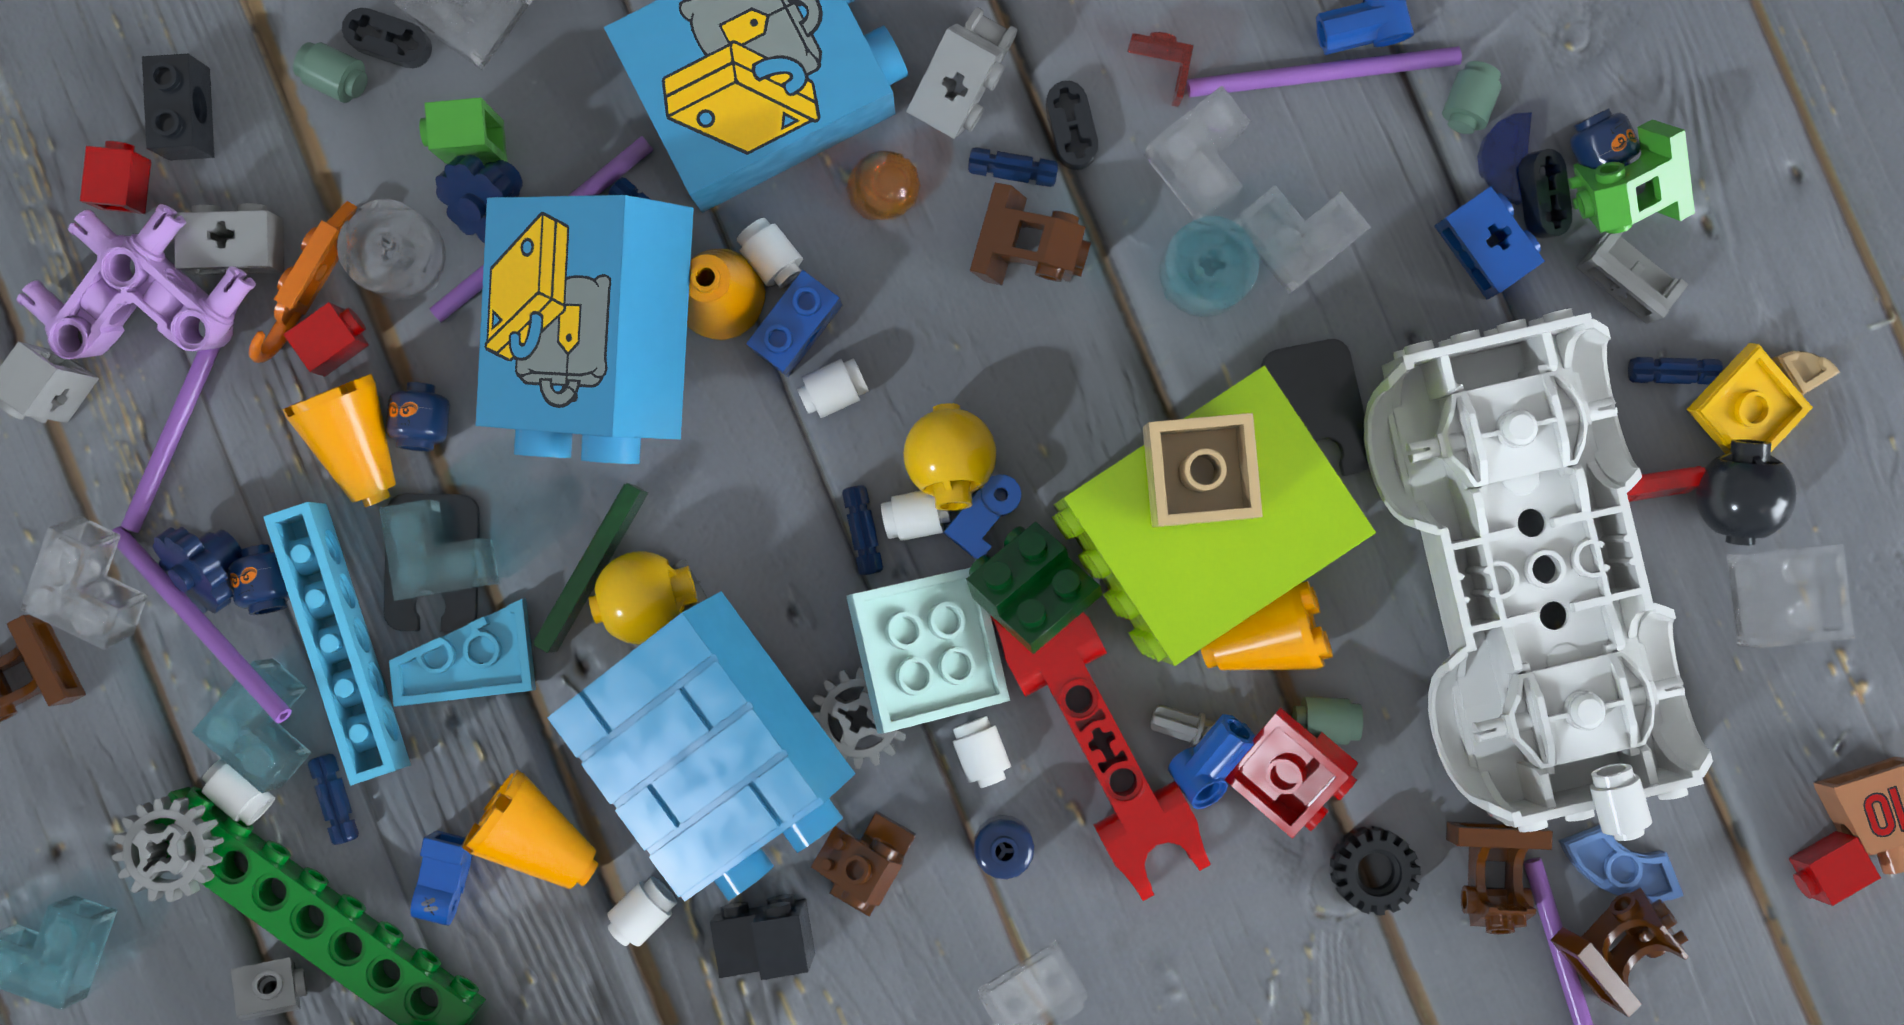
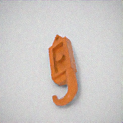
M346 201L327 222L321 220L318 227L312 228L304 237L301 244L303 252L295 265L284 271L277 284L279 291L274 298L277 301L274 309L276 322L266 338L263 331H258L251 341L249 357L253 362L264 363L273 358L287 341L283 334L296 326L302 314L306 315L352 238L348 233L357 210V206Z

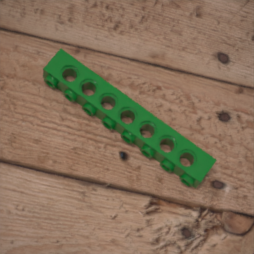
M185 787L171 791L168 794L172 803L178 798H188V810L203 805L206 809L201 819L204 822L216 819L218 822L210 830L212 837H223L224 842L213 847V853L220 855L223 859L221 863L207 867L215 877L211 881L201 884L397 1025H469L486 1001L484 997L478 994L479 989L471 980L461 975H456L455 977L440 967L441 961L436 955L426 949H415L403 940L404 935L397 927L385 921L377 922L365 913L366 907L358 899L347 894L341 896L327 886L329 881L323 874L309 867L303 869L290 859L291 853L284 846L271 840L266 842L253 833L254 827L252 824L247 826L242 820L234 821L202 793L201 788ZM159 818L154 823H163L165 826L174 824L176 820ZM170 840L165 841L170 846ZM237 851L243 853L248 860L246 873L240 871L235 865L234 857ZM274 878L281 880L286 887L284 899L276 897L272 891L271 885ZM311 905L317 906L323 912V926H318L311 921L309 917ZM348 932L354 933L360 938L362 942L361 953L353 952L347 946L346 935ZM385 959L392 960L398 965L400 969L399 980L391 979L385 974L383 969ZM422 987H429L436 992L438 996V1005L436 1007L429 1006L422 1000Z

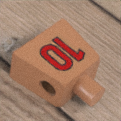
M1892 757L1813 783L1838 832L1858 837L1868 855L1877 854L1883 874L1904 872V758Z

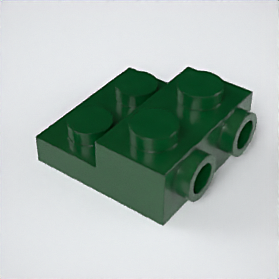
M1036 521L1026 529L1023 526L1014 528L1005 538L1004 548L992 558L989 555L979 557L969 570L970 576L966 578L972 598L1032 654L1038 651L1103 595L1101 586L1069 558L1067 548Z

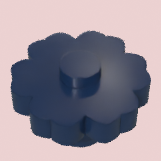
M475 155L456 156L435 179L437 185L436 195L440 201L448 206L446 211L448 218L466 235L476 233L483 243H485L487 198L519 197L523 186L522 177L512 164L504 160H497L483 165L481 160Z
M170 527L154 538L153 549L161 559L159 566L169 575L173 584L180 591L184 592L202 613L210 611L215 614L231 603L233 592L226 583L228 580L227 569L233 561L242 557V549L232 535L225 530H219L216 533L208 532L198 538L183 527L177 530Z

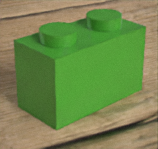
M481 97L424 102L426 118H421L419 122L421 140L425 147L428 146V150L444 163L448 164L458 155H475L481 160L483 165L497 160L507 162L504 120Z

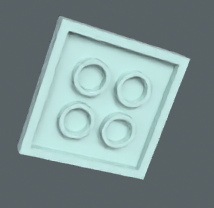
M970 568L846 596L877 734L888 733L1010 701L991 615L972 598L966 578L970 576Z

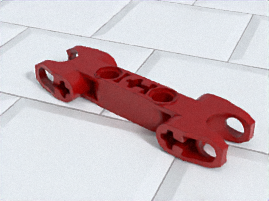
M1082 612L1034 654L992 617L1001 640L1005 660L1024 696L1027 697L1045 686L1049 687L1115 813L1093 824L1114 865L1131 882L1141 899L1145 901L1154 896L1152 885L1147 878L1145 862L1148 853L1157 845L1168 842L1180 845L1199 871L1210 866L1211 864L1200 836L1197 819L1177 783L1173 781L1152 792L1085 666L1107 654L1089 617ZM1077 685L1087 687L1091 695L1088 706L1082 710L1068 708L1065 701L1068 690ZM1095 728H1100L1104 733L1111 731V736L1106 739L1109 749L1115 757L1120 751L1124 755L1107 761L1097 745L1089 747L1088 743L1094 739L1091 731ZM1106 762L1101 768L1098 767V763ZM1127 768L1133 772L1134 780L1132 786L1122 792L1111 789L1109 783L1112 773L1117 769Z

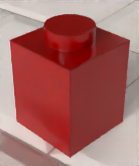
M105 141V148L86 146L80 201L100 210L145 214L151 160L134 152V145L124 142Z
M330 302L283 334L309 372L324 377L369 346L361 334L366 330V327L358 315L349 307L344 310V308Z
M1838 831L1829 834L1789 857L1796 870V873L1793 874V879L1800 891L1809 899L1813 898L1831 906L1881 879L1858 837Z

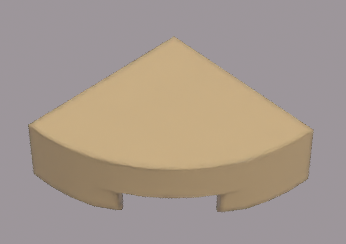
M1791 351L1771 358L1802 395L1840 373L1830 360L1809 352Z

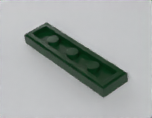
M630 483L623 485L534 639V646L546 653L559 650L593 591L599 574L612 558L647 497L648 492Z

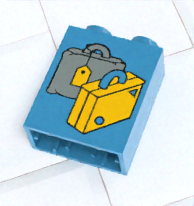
M656 0L604 27L689 195L702 213L896 114L893 91L890 85L909 76L906 65L892 36L884 25L863 35L848 6L849 3L855 0Z
M628 195L487 198L476 426L515 429L514 455L571 458L573 434H582L581 461L640 464L641 438L681 439L693 207Z

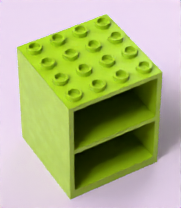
M1265 365L1184 418L1253 413L1263 517L1152 528L1144 445L1053 505L1058 512L1052 516L1057 528L1066 540L1076 539L1083 552L1077 555L1079 561L1091 578H1101L1109 589L1103 593L1106 602L1117 617L1129 619L1134 629L1128 632L1140 653L1148 658L1151 657L1152 660L1156 659L1157 662L1163 661L1173 666L1178 665L1376 533Z

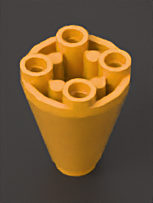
M1309 581L1298 584L1203 647L1201 653L1207 668L1218 666L1220 670H1301L1324 667V660L1332 658L1333 653L1326 630L1323 631L1321 626L1316 627L1313 615L1321 613L1314 587L1310 586Z

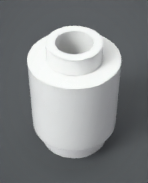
M766 218L756 220L737 237V242L742 247L740 253L767 287L777 284L779 288H783L794 281L800 274L801 270L798 266L803 261V257L776 224H770Z
M854 358L844 363L842 359H839L802 376L805 386L797 389L808 414L817 411L820 418H824L860 401L859 396L869 392Z
M921 490L891 496V501L881 503L882 518L888 539L899 537L900 541L944 533L943 523L951 522L950 511L936 509L935 497Z
M987 716L953 728L956 740L952 742L968 783L977 781L979 787L984 788L1006 779L1003 771L1010 768L1011 764L996 725H990Z
M233 758L228 762L224 759L218 760L202 777V780L206 783L202 793L234 821L242 820L247 826L257 821L275 800V797L268 792L270 786L237 758Z
M1623 763L1604 766L1593 771L1591 774L1593 783L1590 785V791L1602 832L1607 835H1614V839L1618 841H1628L1643 836L1645 834L1644 829L1652 824V818L1640 776L1633 773L1630 764Z
M652 876L646 882L640 881L607 913L611 922L607 926L608 930L622 945L627 946L629 943H632L639 947L672 915L671 909L677 904V900L672 892L657 878Z

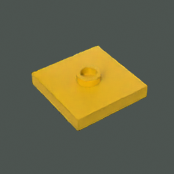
M1748 343L1686 410L1721 450L1727 454L1730 452L1732 439L1771 442L1772 452L1813 407L1759 344Z

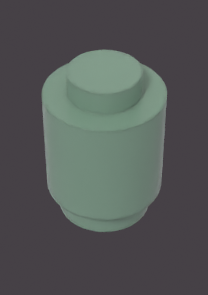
M307 42L301 46L294 59V74L301 78L304 85L342 103L358 98L366 88L368 77L365 73L364 63L327 44Z
M1470 61L1466 63L1463 70L1457 73L1442 111L1443 117L1448 121V126L1452 130L1462 134H1473L1475 130L1486 128L1502 88L1499 81L1501 72L1496 67L1480 61Z
M1303 697L1301 706L1293 707L1292 718L1316 738L1322 732L1335 744L1348 745L1350 740L1360 741L1362 737L1361 704L1351 703L1348 698Z

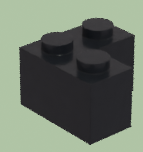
M784 894L766 899V906L749 908L748 902H737L722 906L721 913L715 914L710 922L719 978L760 972L761 980L808 973L815 956V948L807 900H795L794 894Z

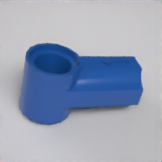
M1363 0V3L1318 13L1316 16L1317 38L1325 55L1373 44L1374 47L1390 46L1405 41L1414 35L1406 0Z
M1222 714L1197 746L1187 748L1177 754L1168 766L1170 775L1195 809L1211 806L1225 794L1228 788L1225 778L1254 745V733L1247 724L1242 723L1233 715Z

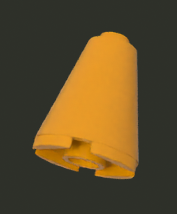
M710 249L691 258L687 326L695 333L711 339L726 340L741 336L753 327L758 320L764 305L766 291L763 281L742 254L729 249Z
M372 373L282 409L286 419L352 503L362 500L364 507H368L391 497L388 489L396 485L376 382Z
M519 770L511 773L483 809L485 812L479 823L473 824L461 847L471 855L567 889H572L577 883L584 886L592 877L599 864L593 859L596 849L534 783Z

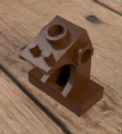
M995 182L970 272L987 283L1001 286L1010 263L1037 267L1035 271L1036 276L1055 282H1062V279L1070 282L1072 275L1081 277L1091 242L1082 240L1086 226L1078 224L1079 218L1062 211H1052L1051 217L1025 212L1024 208L1027 198L1012 185ZM1021 228L1043 230L1037 252L1016 248Z
M45 614L22 615L7 623L17 645L12 651L0 657V722L18 713L15 706L42 693L48 706L69 704L86 695ZM24 662L33 680L12 692L3 672Z
M876 811L861 839L835 825L811 868L834 883L829 894L870 917L875 906H879L900 871L904 856L914 841L916 833Z
M1447 821L1446 840L1457 846L1469 847L1468 885H1464L1461 890V908L1464 914H1469L1470 926L1486 927V933L1498 935L1514 933L1517 927H1527L1526 921L1536 914V909L1533 907L1532 890L1530 888H1523L1522 871L1524 858L1528 849L1552 850L1553 831L1545 828L1533 832H1519L1518 827L1514 828L1502 823ZM1486 861L1505 862L1504 888L1486 887Z
M1641 887L1631 893L1617 896L1611 902L1610 907L1581 937L1562 927L1550 940L1602 1002L1627 1017H1630L1642 1005L1631 992L1628 984L1630 970L1645 955L1649 958H1656L1663 955L1666 951L1684 960L1689 957L1682 946L1689 939L1682 930L1677 933L1673 932L1671 927L1678 922L1661 899L1653 903ZM1625 931L1627 933L1625 937L1609 951L1612 942Z

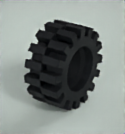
M1372 826V829L1360 827L1356 828L1358 832L1355 834L1348 832L1343 836L1345 842L1342 845L1337 843L1333 849L1337 852L1336 857L1330 858V866L1333 868V873H1330L1332 882L1337 886V892L1353 907L1367 914L1374 912L1376 915H1385L1386 910H1390L1393 913L1401 910L1398 905L1401 902L1408 904L1413 899L1409 896V893L1412 889L1417 891L1420 884L1415 881L1416 875H1421V868L1415 863V860L1418 859L1415 851L1409 848L1410 844L1404 839L1381 827ZM1382 853L1387 856L1391 863L1392 872L1389 880L1384 885L1376 888L1363 885L1358 877L1360 861L1368 854Z

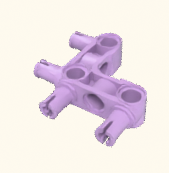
M159 204L139 234H132L131 236H118L96 217L95 213L91 210H84L79 213L74 220L81 226L79 227L76 223H71L68 231L98 255L96 263L65 304L45 288L39 280L28 283L22 289L28 297L22 293L17 296L16 300L45 325L49 346L54 354L62 359L71 360L103 355L125 331L123 325L137 306L158 324L157 330L183 350L193 352L224 347L230 341L233 335L235 319L233 312L250 290L256 286V283L251 277L244 281L243 279L247 274L239 268L230 266L210 295L204 292L181 270L176 269L175 265L165 257L163 251L180 228L186 224V221L182 216H177L174 219L178 212L169 206ZM131 259L135 265L134 275H132L130 270ZM200 320L204 323L206 329L204 338L199 332ZM79 331L82 334V344L80 343L78 338Z

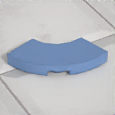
M1600 825L1559 840L1564 853L1573 866L1586 879L1609 893L1619 896L1624 893H1631L1641 887L1652 902L1658 899L1662 901L1673 900L1684 896L1667 852L1661 850L1648 853L1630 851L1618 843L1613 835L1604 834Z

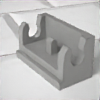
M1603 232L1576 268L1646 324L1664 318L1672 305L1684 292L1688 283L1681 278L1678 280L1668 275L1621 237L1622 233L1612 234Z

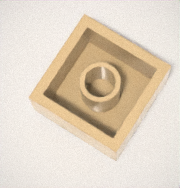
M1253 413L1148 422L1143 426L1152 528L1263 517Z

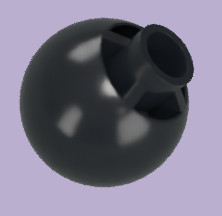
M1732 439L1730 452L1716 457L1705 467L1706 471L1699 486L1696 488L1697 508L1705 523L1712 530L1726 535L1725 542L1746 546L1755 545L1756 538H1766L1780 530L1794 511L1797 494L1795 482L1785 464L1770 455L1771 442Z

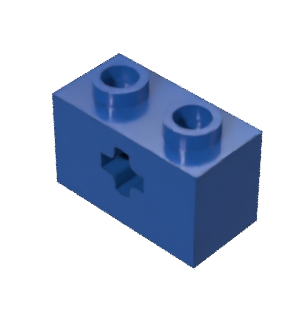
M1492 186L1434 226L1486 300L1501 293L1545 262L1539 254L1541 247L1535 236L1528 230H1522L1513 217L1514 209L1510 201L1502 193H1496ZM1495 234L1499 242L1491 248L1486 240Z
M802 270L746 344L757 355L786 377H789L843 306L841 299Z

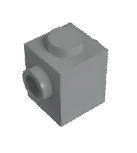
M290 957L231 969L236 1017L241 1021L301 1009L299 997L307 996L304 968L296 969L295 962ZM277 983V987L272 993L265 994L266 988L270 984Z

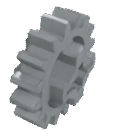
M858 668L856 678H850L845 669L839 672L841 683L836 685L829 679L823 683L825 689L829 692L827 696L814 695L812 700L821 706V710L811 714L817 722H820V726L845 760L847 756L854 758L855 769L861 768L865 757H869L874 766L880 764L879 752L883 750L888 755L893 756L896 750L891 741L893 739L904 741L907 735L900 729L877 734L863 668ZM864 687L860 697L847 701L836 697L848 688ZM860 705L868 708L866 716L872 720V724L864 723L860 729L854 728L852 726L853 718L847 715L848 712L846 711H857ZM829 714L839 719L844 732L841 740L835 736L831 729ZM873 734L883 738L870 747L855 748L859 739Z
M169 796L155 799L154 805L150 802L138 805L136 807L138 816L131 815L123 818L121 822L128 829V832L114 835L113 838L115 842L123 845V851L112 855V859L125 862L126 868L118 874L120 879L130 876L135 879L130 890L131 892L137 893L148 888L149 901L153 902L160 899L165 894L167 901L173 902L182 898L183 893L186 896L200 891L198 882L206 883L215 877L207 867L222 862L223 857L213 853V847L223 843L224 840L223 837L211 836L210 830L218 824L216 819L206 822L201 819L206 807L200 805L188 810V798H178L172 803ZM159 818L176 820L174 824L165 826L163 823H154ZM170 840V846L165 841ZM168 871L174 875L181 874L183 876L175 880L161 878Z

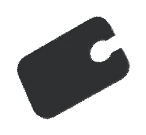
M1326 339L1276 349L1268 353L1263 358L1261 367L1266 366L1315 442L1320 439H1330L1339 446L1341 451V459L1339 461L1341 475L1347 476L1366 470L1369 465L1364 443L1365 414L1348 347L1340 340Z
M405 493L395 496L388 503L385 535L384 618L393 629L399 631H420V616L417 613L416 603L419 596L429 590L437 591L445 600L446 608L441 617L440 632H453L476 620L478 614L480 511L478 504L471 497L461 494Z

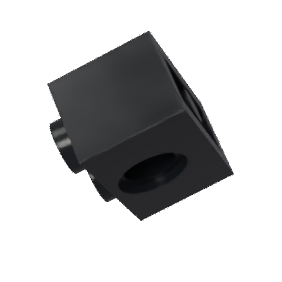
M188 53L142 56L146 149L169 161L215 158L210 68Z

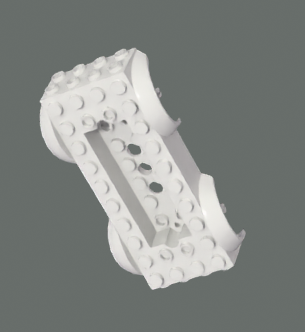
M1572 308L1543 315L1542 318L1531 320L1528 322L1529 327H1527L1525 319L1500 324L1496 326L1497 328L1484 331V337L1482 338L1478 329L1450 336V339L1438 342V348H1434L1433 340L1408 345L1403 350L1393 352L1395 360L1381 366L1384 380L1373 391L1367 403L1364 419V443L1367 461L1373 482L1383 503L1392 515L1404 525L1421 531L1450 654L1432 676L1428 692V714L1438 755L1450 779L1470 802L1486 810L1488 816L1505 823L1506 826L1518 827L1519 832H1533L1548 827L1547 820L1565 816V820L1570 822L1594 817L1595 805L1590 791V785L1593 783L1591 774L1601 767L1612 764H1630L1633 773L1640 776L1645 797L1658 795L1660 800H1670L1687 796V788L1704 784L1703 777L1713 762L1711 752L1701 740L1694 724L1685 696L1684 683L1680 677L1673 641V622L1676 619L1674 609L1653 603L1627 492L1637 484L1642 475L1640 468L1637 467L1628 450L1619 423L1617 407L1615 408L1616 402L1612 394L1607 365V344L1611 339L1609 329L1604 324L1592 319L1591 313L1573 316ZM1527 509L1537 510L1544 519L1543 530L1534 537L1524 535L1518 528V518ZM1542 555L1549 557L1555 565V574L1546 583L1538 581L1532 569L1535 560ZM1552 601L1560 603L1566 611L1564 624L1554 630L1546 628L1540 620L1542 607Z

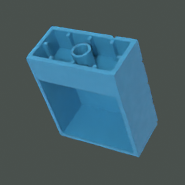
M722 591L680 613L547 717L575 757H579L583 763L581 765L610 805L613 803L617 808L615 810L643 850H647L650 853L649 858L678 898L681 896L684 901L691 898L713 881L728 901L738 896L774 867L761 847L781 833H783L797 853L815 842L843 819V816L829 798L856 774Z

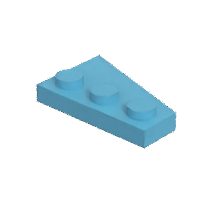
M526 598L520 599L488 616L481 617L460 629L389 660L394 707L536 690Z

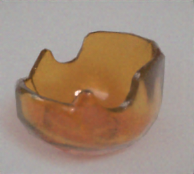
M876 151L860 159L850 171L846 190L851 206L864 218L871 221L894 220L904 215L916 204L921 184L917 168L909 158H905L903 154L894 151Z

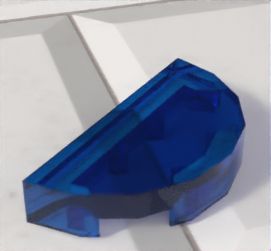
M1532 112L1515 113L1497 122L1482 139L1477 155L1481 178H1484L1489 187L1492 186L1496 193H1502L1514 205L1522 203L1519 165L1523 157L1528 154Z

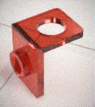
M1152 32L1150 36L1133 33L1127 51L1129 53L1180 63L1172 106L1179 107L1184 96L1194 45L1177 42L1175 36L1164 32Z

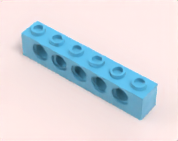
M305 502L263 516L350 786L410 766L409 756L327 504Z

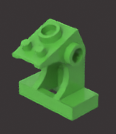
M1652 119L1637 127L1641 155L1633 163L1624 166L1620 162H1609L1598 166L1596 169L1580 164L1573 165L1575 177L1569 178L1568 182L1571 190L1577 188L1576 198L1572 199L1574 210L1579 209L1582 218H1589L1600 233L1607 232L1612 234L1629 230L1633 224L1655 212L1679 221L1695 214L1684 129ZM1645 183L1644 191L1637 196L1636 187Z

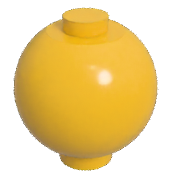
M939 404L933 407V412L921 417L909 431L904 444V464L915 486L922 492L935 497L936 509L943 511L962 510L973 505L972 493L981 489L990 479L996 464V444L991 431L979 417L969 411L960 410V405Z
M647 551L629 552L612 560L601 571L596 580V595L589 597V605L595 624L603 622L607 632L612 636L631 644H642L682 613L685 605L698 602L689 566L673 569L665 557Z

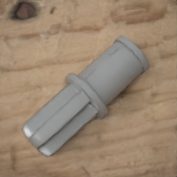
M1160 704L1155 707L1152 713L1150 728L1153 731L1188 741L1189 747L1197 746L1216 722L1206 719V714L1202 712L1196 716Z

